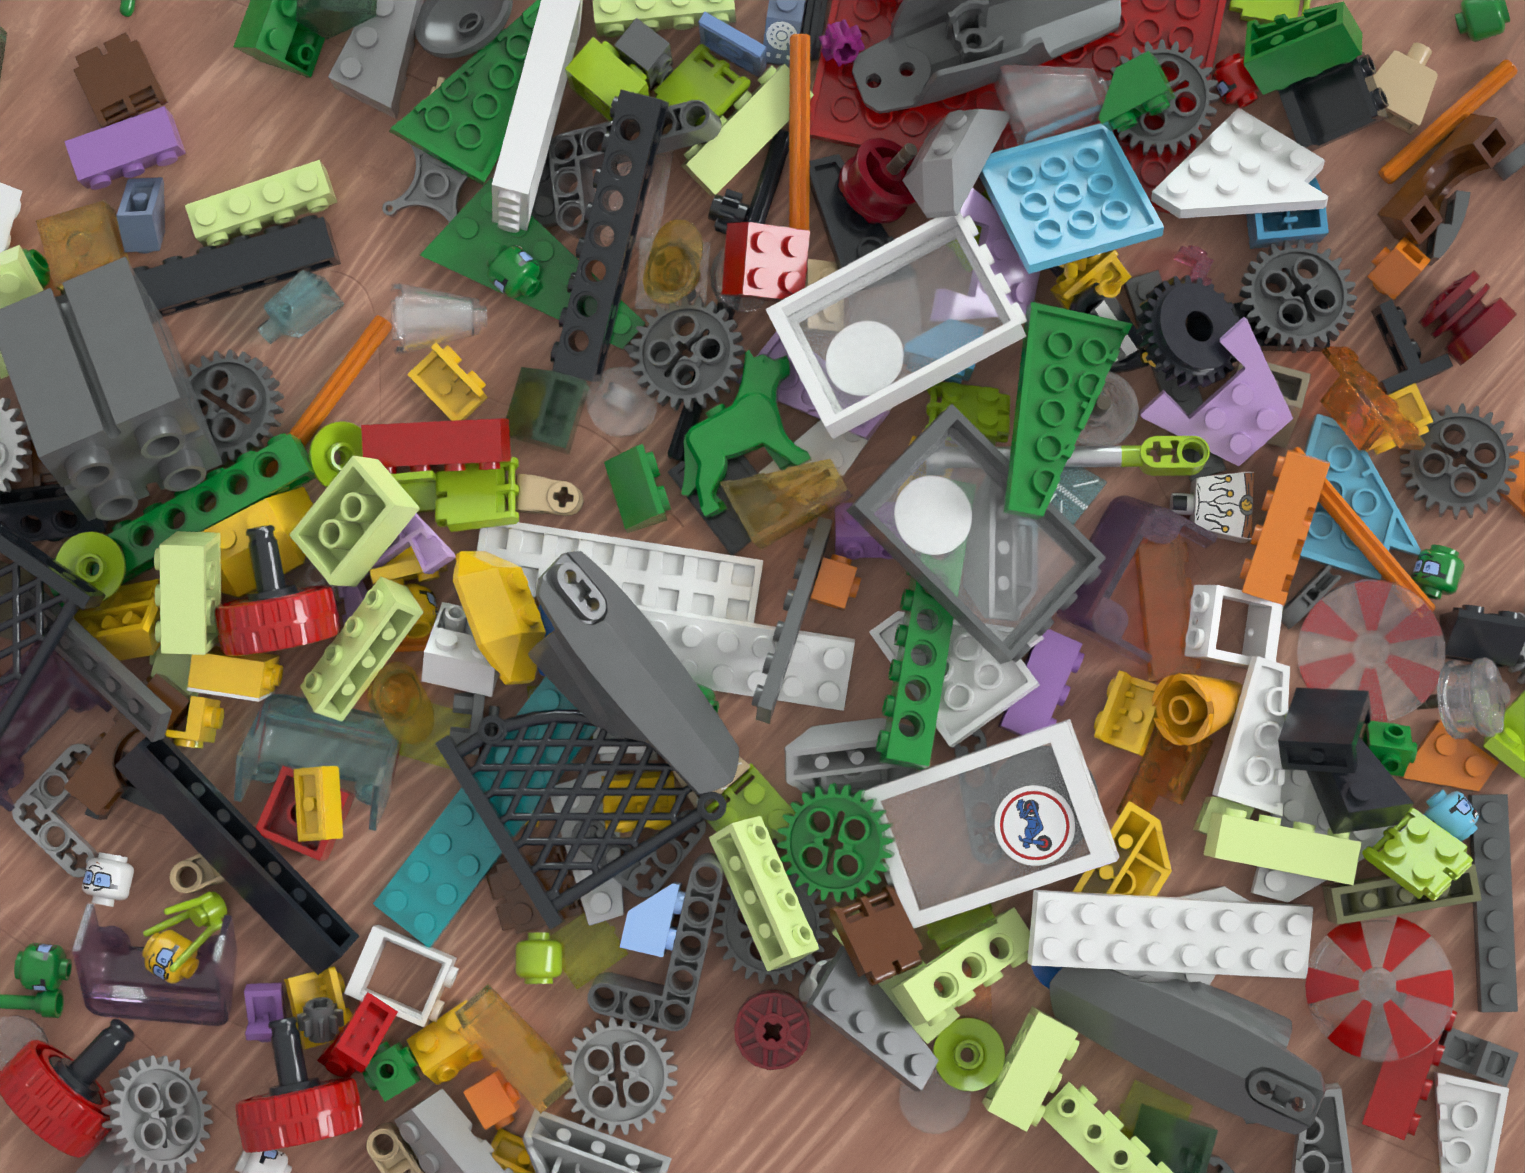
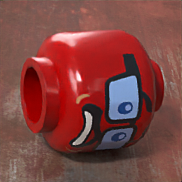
M1236 53L1215 65L1216 71L1212 75V80H1217L1216 90L1225 105L1238 104L1241 109L1259 99L1256 93L1260 89L1244 66V56Z

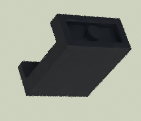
M1362 52V55L1349 63L1338 64L1322 71L1317 76L1306 77L1290 84L1285 89L1278 90L1298 144L1312 152L1388 118L1385 110L1389 106L1383 89L1381 87L1377 88L1373 77L1376 74V67L1369 54L1365 55Z
M1296 688L1278 738L1282 769L1356 773L1358 767L1356 745L1363 724H1369L1372 718L1369 691Z

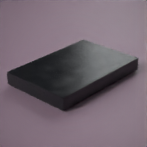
M744 455L728 460L726 475L717 490V496L725 503L727 510L715 517L710 515L706 518L700 508L697 489L690 497H687L729 554L733 556L788 515L786 509ZM685 460L668 471V474L681 491L684 482Z

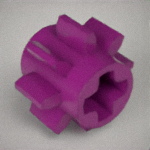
M845 19L841 22L828 24L825 35L819 36V41L823 47L821 51L825 60L828 61L834 57L838 66L854 62L859 50L865 49L859 27L855 25L849 28Z

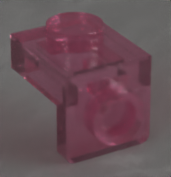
M1189 245L1188 248L1181 246L1174 259L1192 267L1189 274L1191 282L1200 277L1204 286L1211 283L1212 279L1206 276L1214 260L1208 258V253L1193 245Z

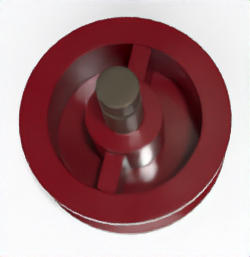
M884 138L869 139L858 148L855 156L847 160L842 166L839 174V189L850 206L869 223L888 224L895 222L902 217L908 206L916 202L902 181L914 161V156L918 152L916 146L907 143L902 147Z

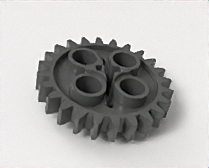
M1163 39L1160 40L1158 49L1155 50L1147 41L1145 42L1144 53L1150 51L1158 59L1161 68L1170 67L1176 71L1177 78L1169 82L1172 90L1183 82H1188L1189 86L1173 92L1176 98L1169 101L1170 107L1156 114L1162 119L1163 127L1158 130L1148 129L1144 124V119L1150 116V113L1147 112L1136 118L1138 123L1135 126L1120 132L1118 136L1119 141L1126 139L1128 136L1131 138L1130 150H1133L1139 143L1142 144L1143 155L1145 156L1151 147H1155L1158 157H1161L1164 147H1168L1171 154L1176 155L1177 144L1179 143L1186 150L1190 149L1189 137L1200 141L1202 134L1198 128L1209 130L1212 125L1205 116L1214 117L1217 113V109L1209 106V104L1218 102L1219 95L1209 93V91L1216 88L1218 82L1217 80L1206 79L1212 73V67L1201 69L1200 65L1204 57L1201 55L1192 60L1190 58L1192 47H1188L1183 53L1178 52L1179 43L1177 41L1172 45L1171 50L1166 49ZM1132 47V59L1143 54L1137 48ZM1121 56L1119 59L1121 65L1130 61L1124 56ZM1112 67L1110 70V74L1112 76L1114 74L1115 67ZM1111 80L1105 81V88L1109 89ZM1182 97L1189 98L1193 101L1195 108L1187 113L1181 112L1177 109L1175 102Z
M1303 239L1299 240L1296 248H1292L1291 243L1285 240L1281 251L1275 244H1271L1268 255L1260 251L1256 258L1257 262L1251 261L1247 268L1249 273H1244L1241 283L1246 286L1241 287L1238 296L1246 299L1242 301L1240 310L1250 311L1246 319L1249 323H1257L1253 331L1254 335L1263 331L1267 333L1264 340L1265 344H1268L1273 339L1278 340L1277 350H1281L1285 343H1289L1292 353H1296L1300 344H1303L1306 352L1310 353L1314 347V342L1323 349L1328 342L1327 338L1336 341L1340 335L1338 330L1345 331L1349 324L1346 319H1351L1355 312L1349 306L1354 305L1357 296L1348 293L1353 291L1356 283L1345 282L1351 270L1338 269L1342 261L1341 257L1333 261L1328 259L1331 253L1330 248L1322 254L1318 253L1317 242L1313 243L1310 250L1305 249ZM1305 269L1309 271L1313 278L1306 279L1301 277L1298 270ZM1281 270H1286L1289 277L1286 275V273L1282 272ZM1273 283L1278 285L1281 292L1273 293L1269 291L1266 284ZM1321 299L1325 301L1329 309L1317 307L1314 300ZM1289 313L1294 315L1298 323L1292 324L1285 321L1282 314ZM1307 316L1309 317V319L1313 320L1314 322H1313V323H1310V322L1308 321V319H1307Z
M683 296L681 306H677L671 298L669 299V309L666 311L661 306L656 305L658 316L654 318L646 314L645 319L649 323L648 327H636L642 338L631 340L633 346L639 349V351L629 354V357L634 362L639 363L631 368L635 375H642L637 383L641 388L648 387L646 394L651 399L658 395L657 402L661 406H665L671 399L670 403L674 411L679 409L682 402H684L689 412H692L694 402H698L703 409H706V398L709 397L716 403L720 402L717 392L721 389L729 394L731 391L726 384L727 381H739L738 376L733 370L744 368L743 362L736 358V356H741L746 352L743 346L735 345L744 339L740 332H733L738 327L734 319L726 321L729 316L728 312L725 309L717 312L718 306L714 301H711L704 308V301L699 296L695 300L694 305H691L687 296ZM687 323L695 324L691 334L680 336V329L683 325ZM705 331H710L709 335L703 336ZM710 346H720V352L716 357L712 359L704 357L706 350ZM670 349V356L667 360L656 362V355L659 351ZM687 349L693 352V355L690 358L683 356L684 350ZM672 371L670 377L665 376L667 372ZM686 372H696L692 383L681 385V378Z
M231 349L228 350L226 357L220 352L214 351L213 361H210L204 355L201 356L202 366L200 368L190 364L189 368L192 375L189 379L201 409L208 406V412L204 417L222 460V465L226 464L228 456L231 461L237 463L236 459L240 456V453L244 454L252 451L254 446L260 450L265 448L261 440L264 437L268 439L274 437L269 431L270 427L281 426V423L274 419V415L284 413V409L275 404V402L282 400L284 395L279 391H274L280 385V382L275 378H270L273 371L267 366L262 367L263 362L255 357L251 360V356L243 351L238 357L237 353ZM228 377L227 385L223 389L218 390L220 381ZM203 391H210L251 419L250 424L243 423L203 395ZM256 395L254 404L249 408H245L247 399L250 396ZM235 424L234 433L226 438L225 432L227 428Z
M1461 403L1458 413H1453L1449 404L1445 405L1443 416H1440L1434 409L1431 410L1433 422L1427 424L1429 432L1414 438V442L1403 441L1402 448L1410 452V454L1400 455V462L1409 465L1401 470V477H1412L1405 484L1406 490L1417 488L1418 491L1414 495V501L1417 502L1426 498V511H1429L1435 505L1439 506V517H1442L1447 509L1452 510L1454 520L1458 519L1460 510H1465L1471 519L1476 507L1486 514L1488 512V501L1497 506L1500 505L1501 500L1497 494L1498 492L1509 495L1511 489L1504 482L1516 481L1517 475L1508 470L1519 467V460L1509 458L1518 453V446H1507L1513 439V433L1501 434L1505 422L1500 421L1493 425L1491 423L1493 412H1489L1484 418L1479 417V406H1476L1471 414L1466 413L1464 403ZM1449 431H1458L1463 435L1464 440L1459 444L1452 445L1445 441L1444 435ZM1437 444L1447 454L1432 449L1431 445ZM1481 449H1487L1494 454L1495 459L1490 463H1481L1476 460L1474 455ZM1461 455L1466 457L1465 465L1460 464L1457 468L1452 465L1453 458L1458 459ZM1429 460H1438L1443 464L1444 469L1437 474H1431L1423 466ZM1471 469L1486 474L1487 478L1482 479L1478 477V475ZM1461 478H1467L1474 483L1475 488L1468 493H1462L1455 488L1454 484Z
M797 873L792 874L789 881L798 897L799 904L813 931L816 942L818 939L829 938V934L820 930V926L829 923L830 920L825 917H819L818 914L827 906L826 904L815 905L814 903L820 892L816 891L810 896L807 895L806 890L809 884L805 882L801 886L796 887ZM727 886L726 890L731 898L730 900H718L720 905L726 909L725 912L715 913V918L722 920L723 923L713 928V932L722 933L724 938L716 943V947L727 946L729 949L722 957L723 960L732 957L736 959L732 968L733 971L744 966L746 967L745 979L748 980L753 972L758 973L759 984L764 982L766 975H771L773 983L776 985L779 981V974L784 973L790 982L792 981L791 970L796 968L804 975L806 972L802 963L805 961L813 965L817 963L812 954L797 962L767 972L762 958H756L750 952V944L754 941L752 936L748 938L741 937V933L749 929L747 924L739 920L738 903L731 887ZM817 943L819 946L817 952H824L825 949Z

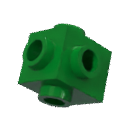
M1371 721L1369 724H1366L1361 737L1363 742L1391 775L1404 777L1408 764L1414 763L1417 755V743L1412 742L1410 726Z
M387 1041L379 1045L366 1067V1071L363 1072L364 1079L372 1091L378 1090L384 1102L421 1080L414 1068L418 1065V1062L408 1046L403 1048L400 1042L390 1047ZM387 1064L393 1067L394 1073L388 1071Z

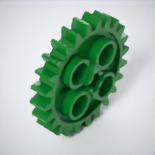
M832 783L829 785L828 794H826L820 785L815 787V798L807 791L802 793L804 805L797 801L790 804L796 812L795 815L791 813L783 814L782 817L789 823V827H781L777 831L787 836L786 840L777 843V847L787 849V854L782 856L780 860L781 862H790L792 865L786 872L787 876L794 873L799 875L795 884L796 887L801 886L805 882L809 884L807 895L810 896L819 889L821 890L820 896L822 901L828 899L830 893L833 892L836 902H840L846 891L848 897L853 900L857 898V887L866 894L870 891L868 880L874 884H879L882 881L876 872L877 870L887 872L890 869L882 860L883 858H892L895 854L886 849V845L893 843L895 838L885 836V831L891 828L893 824L888 822L882 823L880 820L887 812L886 809L877 812L873 810L877 801L876 798L867 802L863 801L865 790L861 789L853 796L851 795L850 784L845 785L841 793H839L836 783ZM818 811L825 812L829 816L830 826L827 830L819 829L814 822V816ZM840 811H843L845 813L844 821L838 834V841L842 842L843 846L836 849L833 861L834 870L832 874H829L827 868L834 850V844L829 842V839L837 834L838 815ZM852 819L860 820L864 824V837L856 838L850 833L849 824ZM810 847H816L822 852L823 860L820 865H814L808 860L807 851ZM844 855H851L857 860L858 869L856 873H848L843 869L842 859Z

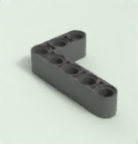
M691 100L669 106L663 130L669 124H672V128L664 135L662 131L657 154L713 140L721 130L720 117L706 103L700 100ZM706 115L704 122L696 126L697 120ZM613 120L561 133L551 140L548 157L556 220L564 231L578 240L581 237L585 238L588 225L584 222L585 211L589 202L593 203L595 197L592 170H596L598 167L602 168L605 153H602L601 150L597 151L602 143L605 133L611 131ZM632 121L626 128V136L629 140L635 133L639 132L640 134V125L637 121ZM573 149L572 155L568 159H565V156L568 153V151ZM624 156L619 160L618 164L631 160L628 156ZM578 181L576 189L569 193L571 185ZM582 214L581 221L576 226H573L574 220Z
M704 853L696 858L693 864L665 985L612 972L601 973L594 979L588 992L587 1001L593 1011L669 1031H679L688 1025L696 999L724 878V871L716 854ZM704 866L711 867L716 871L717 877L712 880H706L699 875L698 870ZM695 901L704 902L708 906L709 911L704 914L695 913L691 909L690 904ZM688 935L695 936L700 940L701 945L696 948H690L684 944L682 939ZM686 970L692 975L693 979L688 982H682L676 978L675 972ZM607 987L613 991L614 997L610 999L602 998L598 994L597 989ZM637 995L646 997L650 1005L646 1007L636 1006L632 998ZM678 1004L684 1009L685 1013L680 1016L673 1015L668 1011L667 1006Z

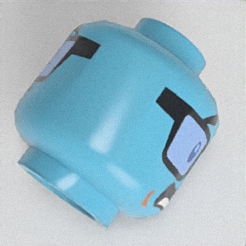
M1442 789L1426 801L1429 808L1425 811L1424 815L1462 842L1478 829L1475 825L1478 821V813L1462 792L1453 791L1447 794Z

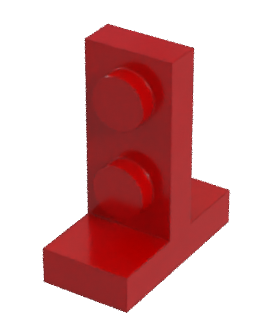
M367 992L350 1020L323 1049L317 1061L324 1065L330 1073L343 1078L350 1077L356 1070L362 1073L371 1061L398 1011Z

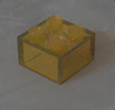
M104 200L36 220L53 284L60 292L64 290L63 282L123 257H126L129 262L127 252H124L115 210Z

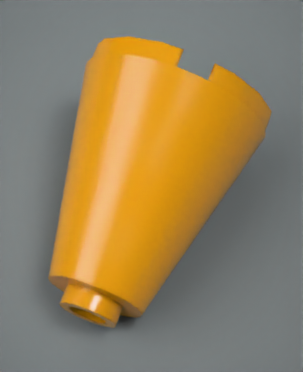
M1177 673L1165 677L1156 686L1152 697V706H1156L1157 718H1154L1156 727L1164 738L1175 745L1197 744L1234 719L1243 685L1233 680L1186 673Z

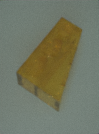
M831 459L788 467L786 470L767 474L760 473L753 475V477L720 482L753 544L761 550L854 497L839 468Z
M489 984L455 1012L461 1024L458 1031L470 1045L476 1043L482 1049L481 1054L494 1068L498 1067L503 1072L507 1081L516 1090H519L540 1114L574 1085L556 1051Z

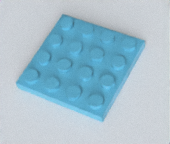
M1101 123L991 153L979 174L1028 274L1163 235L1164 226L1111 130Z

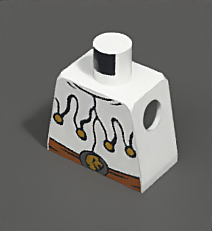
M1254 472L1196 478L1191 482L1190 494L1171 493L1170 514L1190 515L1189 531L1246 543L1252 539Z

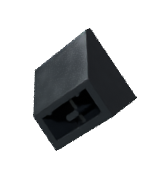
M1462 605V608L1453 607L1451 612L1440 615L1439 624L1443 634L1437 635L1434 657L1499 668L1515 667L1525 643V620H1521L1520 613L1498 611V614H1485L1484 607Z

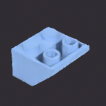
M674 882L628 911L620 948L663 957L666 954V950H673L678 927H673L672 924L675 914L681 915L686 893L680 891L682 883Z

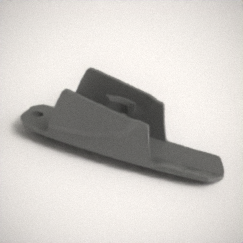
M903 0L892 21L891 35L887 39L858 53L854 61L852 74L865 106L879 114L937 102L1026 71L1118 30L1121 18L1120 0ZM903 70H909L912 72V75L905 77L900 73ZM872 81L881 83L877 88H870L867 85Z
M582 551L561 554L538 578L536 598L555 630L532 648L528 653L530 659L593 725L605 729L610 735L649 743L696 794L712 792L733 782L738 767L739 747L680 660L632 600L594 561ZM564 573L568 576V583L564 580Z
M1063 967L1051 980L1050 1001L1055 1018L1139 1068L1203 1101L1276 1130L1296 1135L1313 1125L1326 1092L1324 1080L1319 1070L1287 1049L1292 1033V1021L1287 1017L1200 981L1186 982L1180 979H1173L1164 982L1146 983L1113 969ZM1260 1081L1268 1082L1273 1091L1267 1092L1263 1090ZM1295 1097H1300L1305 1101V1108L1297 1106Z

